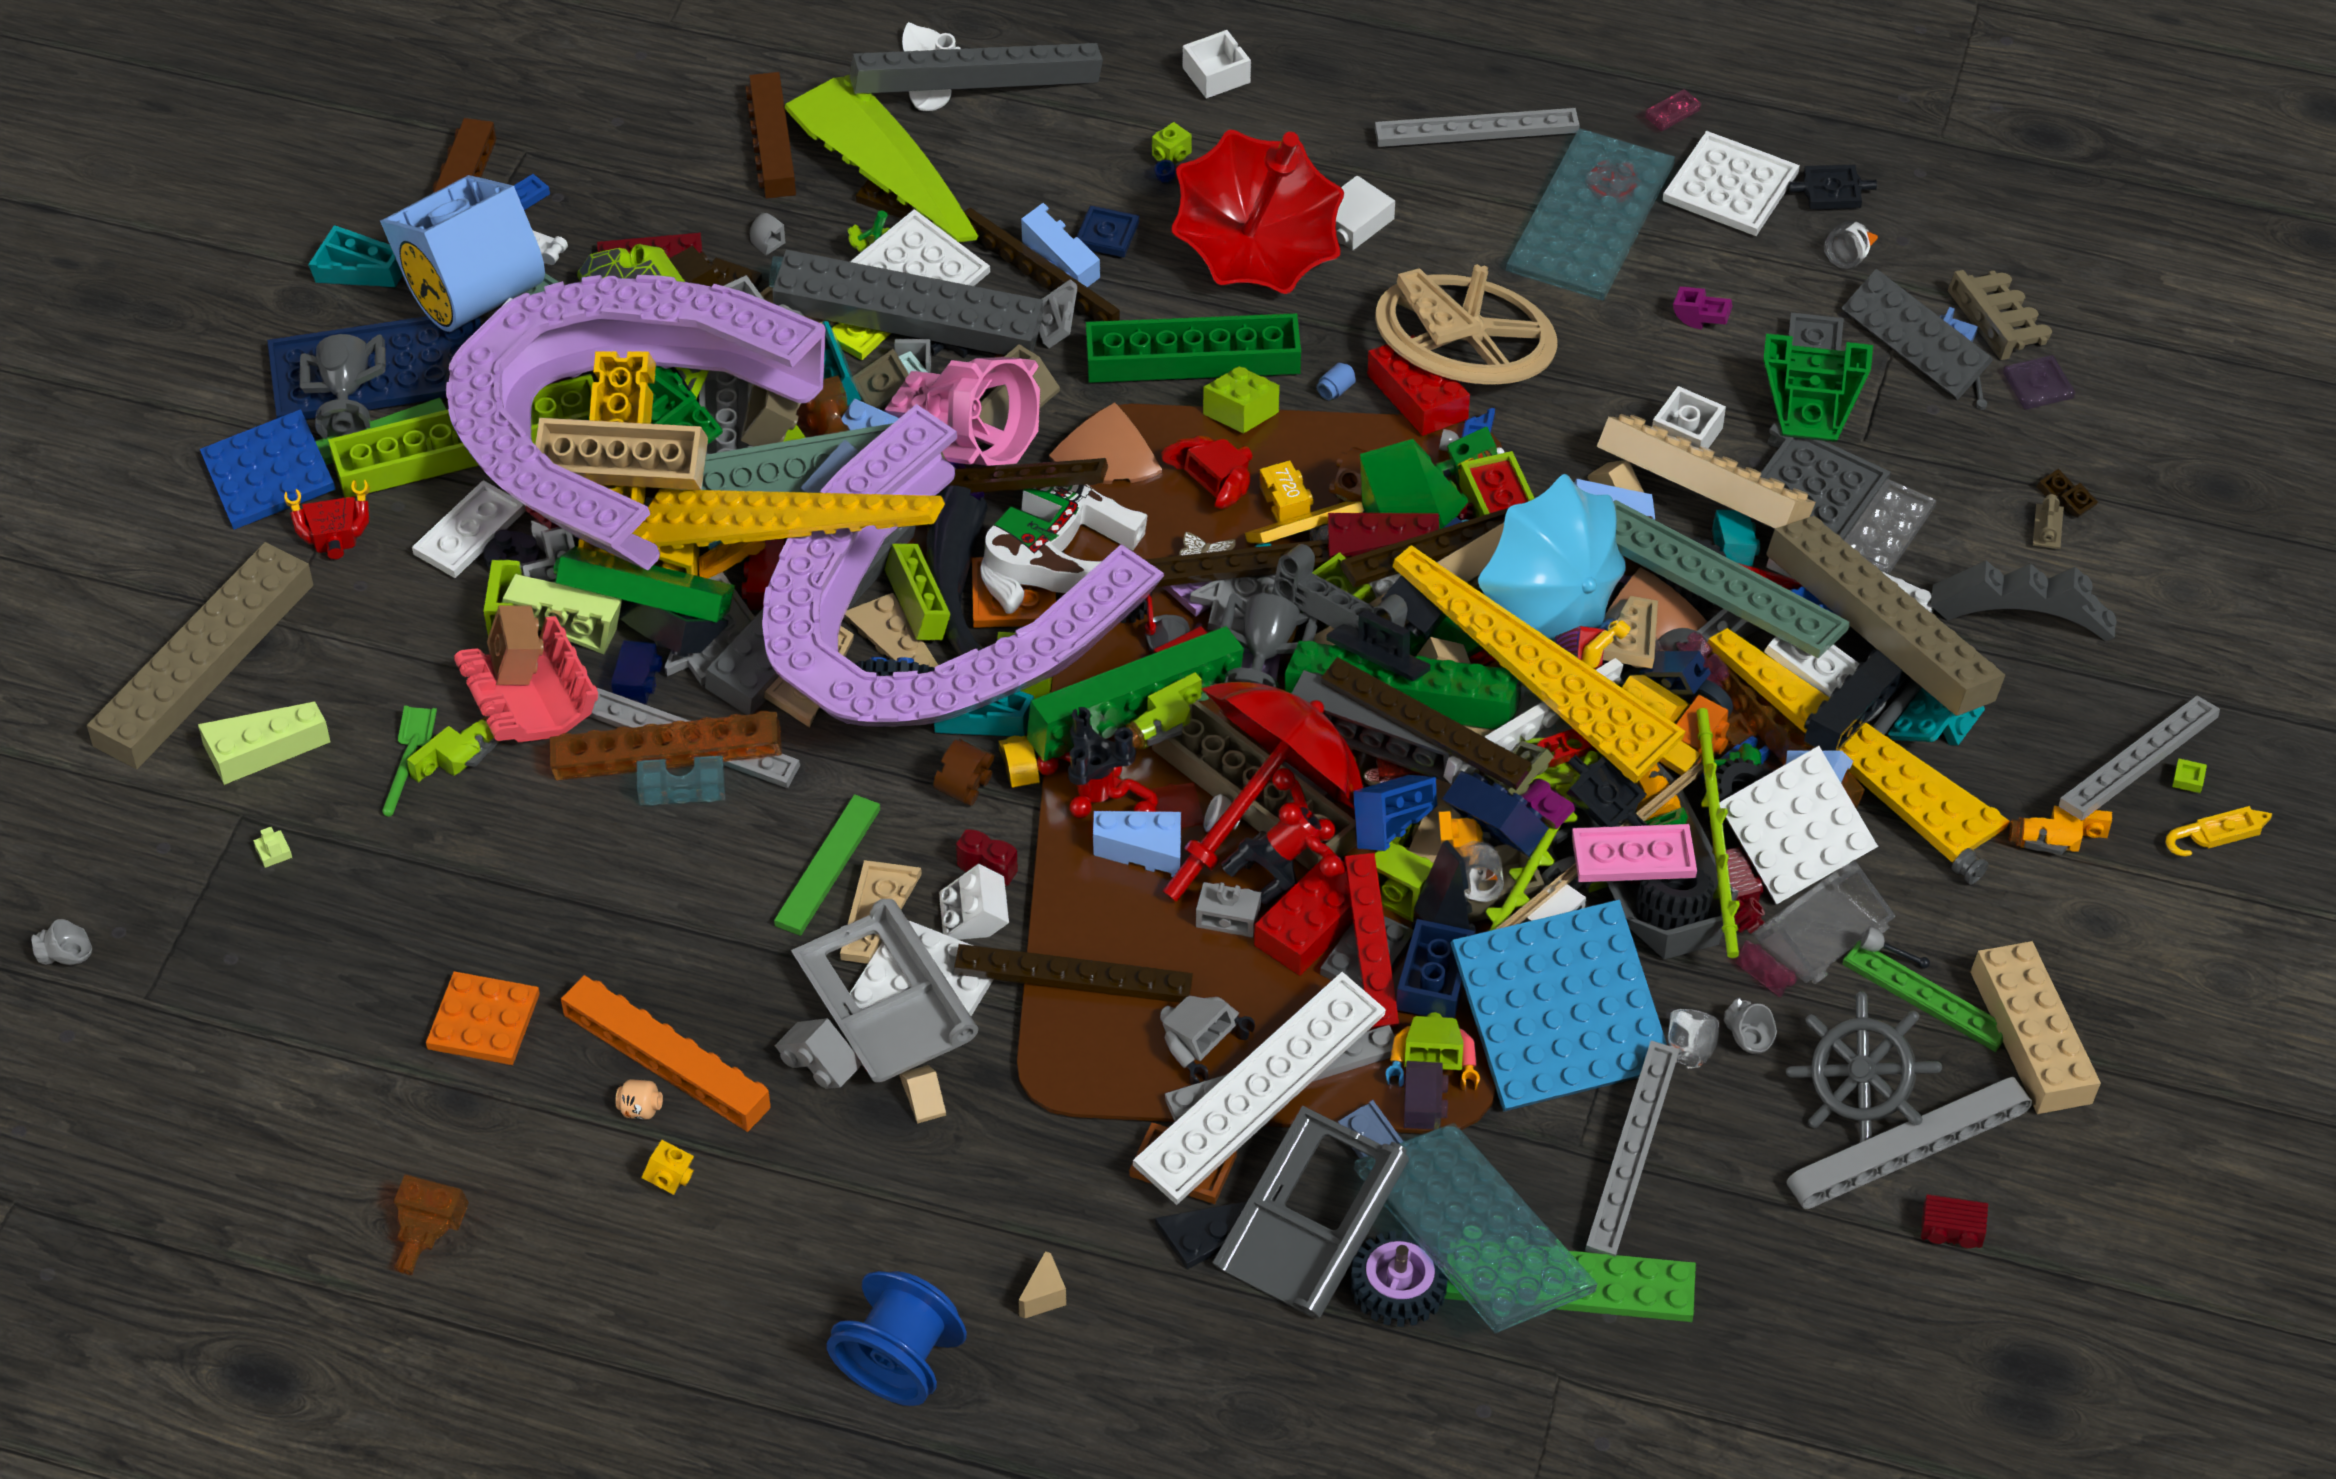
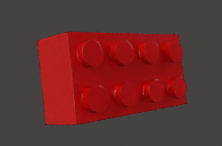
M1388 344L1368 351L1367 376L1422 436L1469 418L1470 394L1457 380L1442 377L1414 365L1394 351Z
M1320 861L1255 924L1254 946L1299 976L1353 922L1346 871L1342 875H1336L1335 877L1325 876L1320 871Z

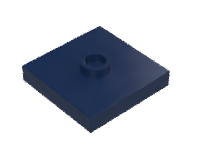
M1090 205L1077 237L1091 251L1125 257L1138 227L1139 216Z

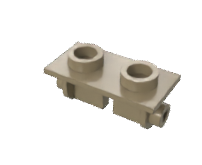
M2047 495L2043 500V504L2036 503L2033 546L2061 548L2064 507L2059 506L2060 501L2056 495Z

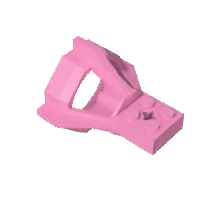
M995 357L976 358L970 362L951 360L941 374L911 371L885 408V412L900 418L918 404L956 430L957 439L942 451L948 462L986 466L1017 464L1038 433L1040 388L1032 376L1039 366L1035 360ZM1005 384L1009 396V413L1005 429L1002 431L982 422L979 417L981 412V402L979 399L987 388ZM976 440L992 447L982 452Z

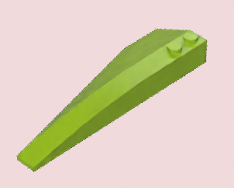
M850 75L832 78L785 104L787 112L809 136L815 140L822 139L825 142L824 147L831 152L837 150L843 155V161L860 167L859 172L887 193L893 191L898 195L897 200L900 203L912 205L916 208L917 212L925 218L932 220L933 224L957 242L977 240L978 235L969 219L922 150L872 93H854Z

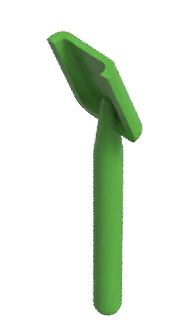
M404 706L398 741L408 746L404 751L382 812L386 817L394 814L409 773L407 759L416 752L417 746H424L432 739L437 708L424 709Z

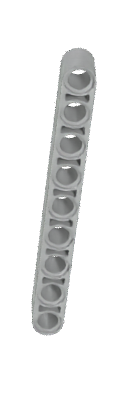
M2014 1077L2004 1079L1922 1115L1923 1120L1920 1125H1914L1910 1121L1799 1169L1788 1178L1787 1186L1804 1209L1813 1208L2019 1117L2028 1111L2032 1105V1100Z

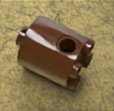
M1352 447L1348 453L1342 452L1339 455L1336 464L1339 470L1337 476L1330 483V493L1347 502H1362L1360 454L1368 451Z

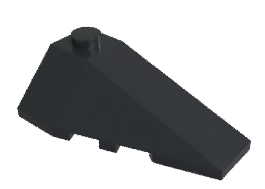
M1448 840L1442 843L1415 904L1412 928L1414 930L1417 919L1472 930L1476 934L1475 925L1469 924L1468 914L1473 912L1472 904L1468 902L1464 890L1469 888L1465 861Z

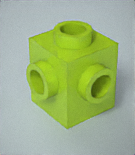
M1175 122L1152 136V156L1169 168L1183 161L1186 156L1192 153V134Z

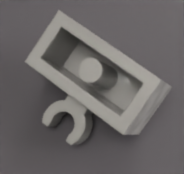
M1204 882L1196 908V927L1254 937L1255 924L1258 921L1261 910V892L1241 889L1238 885L1234 888L1225 886L1224 883L1212 884Z

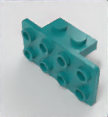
M1922 687L1896 721L1888 735L1891 740L1933 742L1943 732L1949 745L1958 746L1985 708L1982 706L1956 716Z

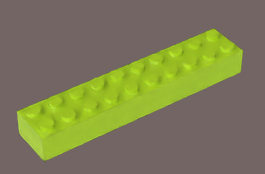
M591 374L548 384L537 393L531 407V436L534 444H536L539 418L587 420V417L590 415L592 382H594ZM448 409L328 439L333 464L344 498L357 496L351 487L354 480L357 483V491H362L365 488L364 480H366L370 486L369 493L478 466L454 429Z

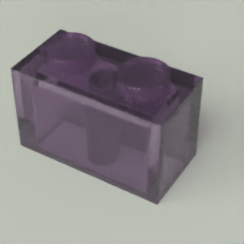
M1406 1062L1404 1128L1440 1130L1441 1118H1447L1448 1100H1442V1093H1448V1075H1443V1063Z

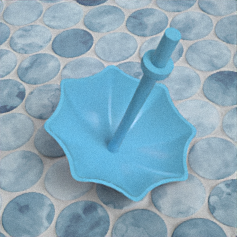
M1563 474L1540 496L1526 503L1509 507L1505 515L1504 528L1496 551L1478 578V584L1485 596L1554 642L1555 636L1579 626L1598 628L1604 621L1611 593L1622 578L1626 568L1625 560L1616 543L1617 518L1612 497L1608 494L1594 495L1587 493L1576 486L1568 475Z

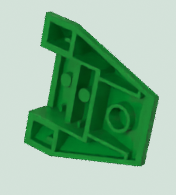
M1766 334L1763 361L1782 436L1837 442L1871 372L1873 345L1846 342L1845 350L1840 351L1792 345L1793 336Z

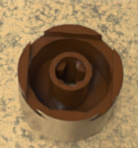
M960 738L959 740H954L941 760L944 763L942 772L938 770L936 772L934 789L964 804L973 806L979 794L977 790L980 785L986 786L990 781L992 771L989 770V767L994 760V755Z

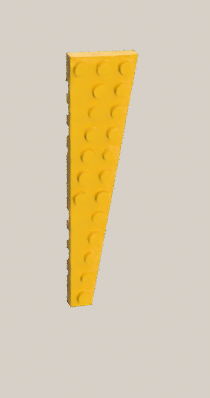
M660 489L648 507L650 515L632 534L654 543L660 550V546L672 545L673 549H683L685 544L696 543L698 547L708 546L713 541L720 540L723 544H733L737 542L811 536L812 531L824 530L825 534H834L837 529L849 528L851 532H855L874 525L876 529L934 524L945 503L941 496Z
M1412 545L1394 559L1392 567L1492 655L1502 667L1511 672L1614 764L1625 777L1634 783L1638 782L1683 739L1685 730Z
M1728 628L1708 639L1706 647L1806 734L1807 729L1804 728V724L1811 713L1816 714L1820 704L1824 700L1828 701L1830 699L1828 696ZM1867 723L1839 750L1843 751L1853 760L1851 768H1847V771L1952 863H1954L1962 851L1967 848L1976 849L2005 830L2010 822L1997 809L1989 807Z

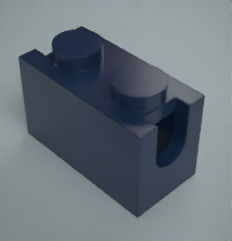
M1657 651L1653 667H1644L1639 673L1640 675L1647 676L1674 694H1695L1709 677L1711 671L1709 667L1703 666L1705 659L1700 651Z

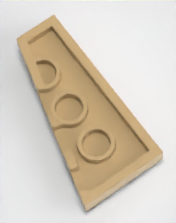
M1420 268L1398 274V286L1436 345L1479 334L1481 324Z
M893 593L846 611L843 619L849 625L852 623L864 639L868 638L876 645V650L882 655H886L895 661L899 657L914 659V662L919 663V665L925 664L929 665L928 667L938 666L924 641L916 640L904 611Z
M1634 596L1629 597L1620 612L1619 619L1616 621H1624L1631 629L1623 639H1618L1615 635L1613 636L1614 641L1604 649L1603 660L1611 661L1616 658L1621 663L1629 664L1636 668L1653 667L1657 600Z
M864 860L848 924L869 916L873 905L880 899H893L899 908L902 909L922 875L921 868ZM870 934L843 946L840 952L841 960L868 964L882 943V940L877 934Z

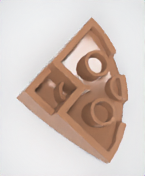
M1116 403L1111 404L1086 420L1049 455V459L1052 462L1106 458L1108 469L1102 484H1112L1114 479H1129L1131 483L1162 473V469L1146 441Z
M1641 567L1619 593L1604 618V621L1607 619L1618 620L1620 612L1630 596L1657 600L1655 651L1660 638L1668 631L1677 628H1689L1698 631L1707 623L1703 616L1684 597L1658 577Z

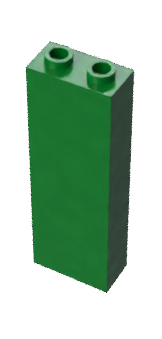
M577 546L564 553L560 558H557L554 565V574H557V584L713 622H718L730 612L735 588L733 584L655 565L647 571L620 557Z

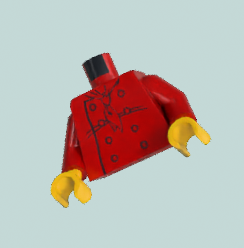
M364 480L365 488L362 491H357L356 481L352 482L351 487L357 495V501H355L353 496L302 504L303 509H300L299 506L301 502L299 490L295 489L298 497L295 501H290L287 498V492H285L284 500L292 508L290 515L296 534L306 543L314 544L318 553L327 552L328 557L331 559L343 557L344 549L356 546V538L362 535L369 524L368 500H365V496L370 491L369 484Z

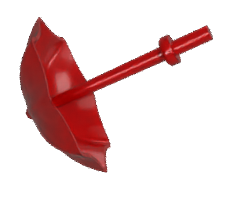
M1230 129L1223 134L1218 144L1208 153L1196 160L1177 166L1176 174L1180 184L1181 199L1178 215L1172 225V233L1187 242L1200 254L1208 265L1212 277L1217 284L1255 283L1270 287L1283 294H1289L1293 291L1300 278L1310 269L1340 256V246L1336 236V217L1338 208L1344 198V190L1328 180L1316 169L1308 158L1304 146L1295 132H1286L1281 141H1267L1252 138Z
M1227 682L1201 688L1218 706L1220 712L1260 744L1270 753V756L1201 842L1190 840L1184 847V850L1190 856L1162 890L1167 896L1177 902L1204 866L1213 871L1219 862L1218 857L1214 853L1273 777L1275 771L1284 762H1287L1335 799L1336 803L1345 804L1355 810L1354 791L1363 788L1360 772L1348 744L1332 722L1323 714L1324 705L1321 701L1313 700L1309 703L1287 691L1260 683Z

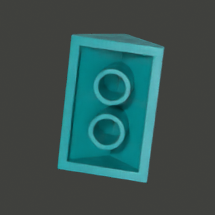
M823 321L822 324L825 326L823 389L816 398L822 414L826 415L851 405L854 399L859 401L862 399L840 343L829 322Z

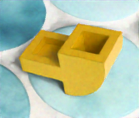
M1011 736L1006 740L998 741L1011 787L1039 783L1034 748L1027 740V737Z

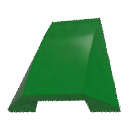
M656 366L654 384H648L653 392L651 424L702 427L708 437V444L721 435L723 429L704 406L701 407L694 393L691 390L688 391L683 385L680 376L670 368L665 369L661 366Z
M1414 439L1360 454L1363 513H1439V529H1442L1457 517L1468 503V498L1463 493H1459L1457 486L1451 480L1448 481L1440 467L1432 463L1429 455Z

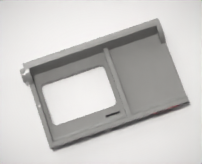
M880 899L873 905L869 916L842 926L840 929L791 950L874 1082L886 1081L971 1041L978 1033L976 1023L893 899ZM870 934H877L911 987L866 1009H861L853 1000L826 955Z

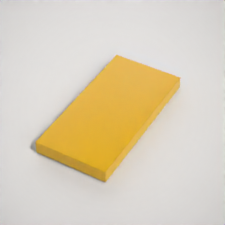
M1342 502L1246 532L1245 536L1249 543H1267L1328 524V513H1363L1364 509L1362 502Z

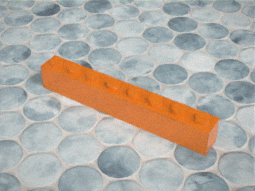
M584 975L561 998L565 1017L746 1132H749L771 1108L769 1091L762 1083L758 1081L753 1082L738 1068H731L723 1063L716 1054L712 1052L707 1053L699 1048L692 1039L684 1038L677 1034L670 1025L666 1023L661 1024L653 1019L646 1010H639L634 1007L624 996L620 994L615 995L607 990L600 981H593Z

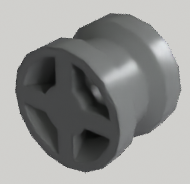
M1967 848L1958 855L1951 869L1956 874H1962L1965 881L1972 885L1985 874L1989 863L1983 858L1979 859L1973 849Z

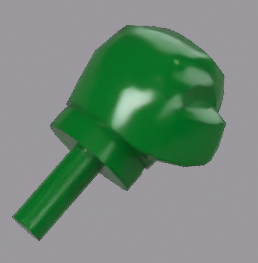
M1748 743L1742 744L1738 751L1730 752V759H1714L1717 766H1721L1731 759L1734 761L1736 758H1742L1744 762L1749 759L1754 762V765H1761L1760 751Z

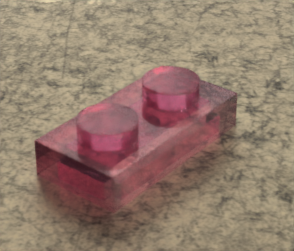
M1683 89L1647 109L1645 117L1661 131H1664L1700 111L1701 102Z

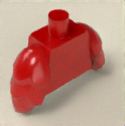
M1196 436L1194 438L1179 439L1161 452L1165 463L1173 465L1177 469H1184L1217 498L1216 508H1229L1239 498L1245 496L1250 485L1248 464L1252 460V452L1247 446L1237 449L1226 439L1215 441L1210 437Z

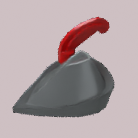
M1150 594L1147 596L1148 622L1145 624V641L1149 651L1154 654V649L1190 632L1188 622L1183 617L1177 615H1161L1153 618L1152 597Z

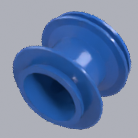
M899 1271L870 1272L862 1280V1290L873 1308L864 1322L847 1320L834 1324L831 1329V1336L827 1341V1351L838 1368L867 1391L893 1403L906 1406L920 1405L937 1388L935 1375L926 1363V1358L934 1346L951 1348L962 1345L967 1338L964 1323L951 1300L927 1281L912 1274Z

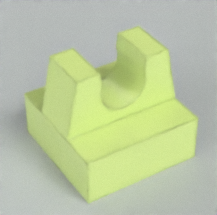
M272 827L260 831L261 838L253 840L265 868L292 858L290 848L281 830L274 832Z

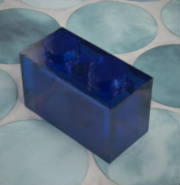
M623 640L611 682L612 693L647 705L649 695L655 692V673L660 672L662 657L657 654L656 644Z

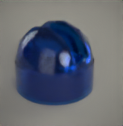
M1161 160L1154 167L1156 177L1161 182H1169L1175 178L1176 169L1172 161Z

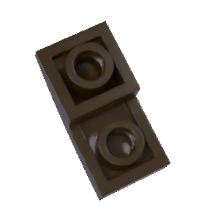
M2059 468L2039 481L2036 486L2045 496L2050 494L2056 495L2060 501L2059 506L2064 507V511L2077 518L2098 504V501L2081 483L2074 486Z

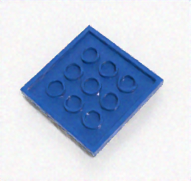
M301 409L200 449L234 530L290 508L284 500L285 492H287V498L290 501H295L298 499L295 489L299 490L301 493L300 503H303L336 489Z

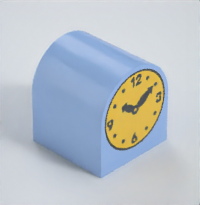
M468 175L380 221L411 293L430 320L444 331L451 332L504 304L509 298L513 299L540 285L544 280L545 267L543 257L513 185Z

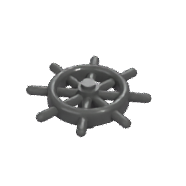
M1863 991L1858 992L1855 997L1856 1018L1846 1020L1829 1029L1815 1015L1810 1014L1806 1017V1024L1822 1039L1815 1049L1812 1065L1789 1066L1786 1069V1075L1789 1078L1812 1077L1814 1087L1824 1102L1808 1120L1809 1126L1811 1128L1819 1127L1834 1111L1847 1119L1859 1121L1860 1143L1872 1138L1871 1121L1888 1117L1897 1110L1912 1124L1920 1125L1923 1120L1922 1116L1906 1102L1914 1088L1916 1074L1939 1073L1942 1070V1064L1939 1061L1916 1062L1913 1050L1904 1037L1907 1031L1918 1021L1919 1013L1914 1010L1910 1011L1893 1028L1880 1020L1868 1018L1867 994ZM1869 1031L1885 1036L1883 1041L1869 1054ZM1855 1032L1857 1033V1055L1841 1040ZM1895 1046L1901 1062L1878 1063ZM1832 1049L1848 1064L1827 1065ZM1901 1074L1896 1090L1880 1077V1075ZM1849 1076L1833 1093L1828 1084L1827 1077ZM1870 1084L1887 1099L1875 1107H1871ZM1858 1085L1859 1108L1844 1104L1842 1101Z

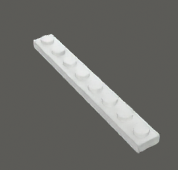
M1614 658L1596 669V671L1618 685L1621 680L1620 675L1623 664ZM1541 702L1486 735L1485 738L1511 751L1524 739L1528 741L1538 731L1545 727L1550 728L1561 717L1548 705ZM1451 756L1448 758L1443 777L1452 784L1461 771L1471 775L1476 768Z

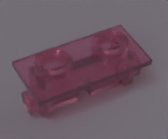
M1693 632L1687 637L1689 641L1687 644L1676 643L1681 651H1700L1705 659L1703 666L1709 667L1711 671L1706 680L1720 687L1723 686L1720 681L1725 680L1729 676L1728 667L1716 653L1707 659L1706 656L1713 649L1702 634Z
M1746 940L1736 964L1776 995L1782 997L1786 986L1789 985L1791 987L1796 983L1798 978L1795 976V971L1789 970L1780 962L1777 963L1774 960L1775 958L1762 949L1761 945H1755Z

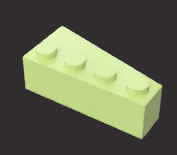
M515 574L503 597L502 603H513V606H532L534 617H537L539 621V630H542L545 617L556 616L561 627H564L570 642L605 654L617 629L622 599Z
M315 702L198 724L203 746L224 785L330 743L326 721Z

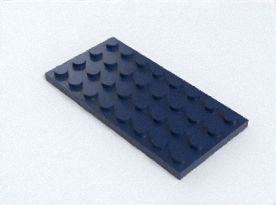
M428 316L269 339L267 341L276 417L280 418L301 409L305 419L315 418L316 411L321 405L337 400V396L332 392L304 393L300 387L301 354L306 353L316 356V347L319 342L326 337L337 334L356 336L366 344L379 334L385 340V373L362 383L355 393L348 396V400L359 402L370 410L430 401L437 398H447L446 386L450 376L449 364L461 345L481 327L480 316L451 332L442 330ZM375 351L369 355L367 369L375 366ZM310 365V382H323L319 368Z

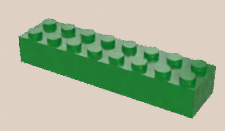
M1297 313L1086 322L1089 382L1221 377L1239 366L1259 376L1301 374V345Z
M1225 626L1030 701L1027 740L1044 762L1070 752L1074 748L1070 738V729L1073 725L1072 712L1076 709L1077 715H1079L1078 707H1085L1090 711V725L1097 734L1105 739L1110 738L1119 728H1132L1133 726L1130 722L1148 711L1149 695L1195 672L1202 679V688L1224 683L1226 673L1229 670L1241 668L1244 648L1228 627ZM1202 691V696L1197 701H1205L1209 697Z
M1299 641L1285 672V691L1292 693L1304 670L1323 675L1334 660L1339 657L1461 725L1494 730L1514 719L1521 700V681L1506 668L1417 656L1416 658L1429 663L1431 670L1417 680L1411 681L1337 645L1320 644L1314 641Z

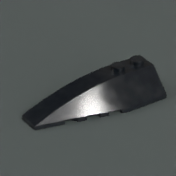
M623 599L619 618L643 636L655 641L656 646L673 650L672 653L681 657H688L689 653H702L728 626V620L724 618L718 622H713Z

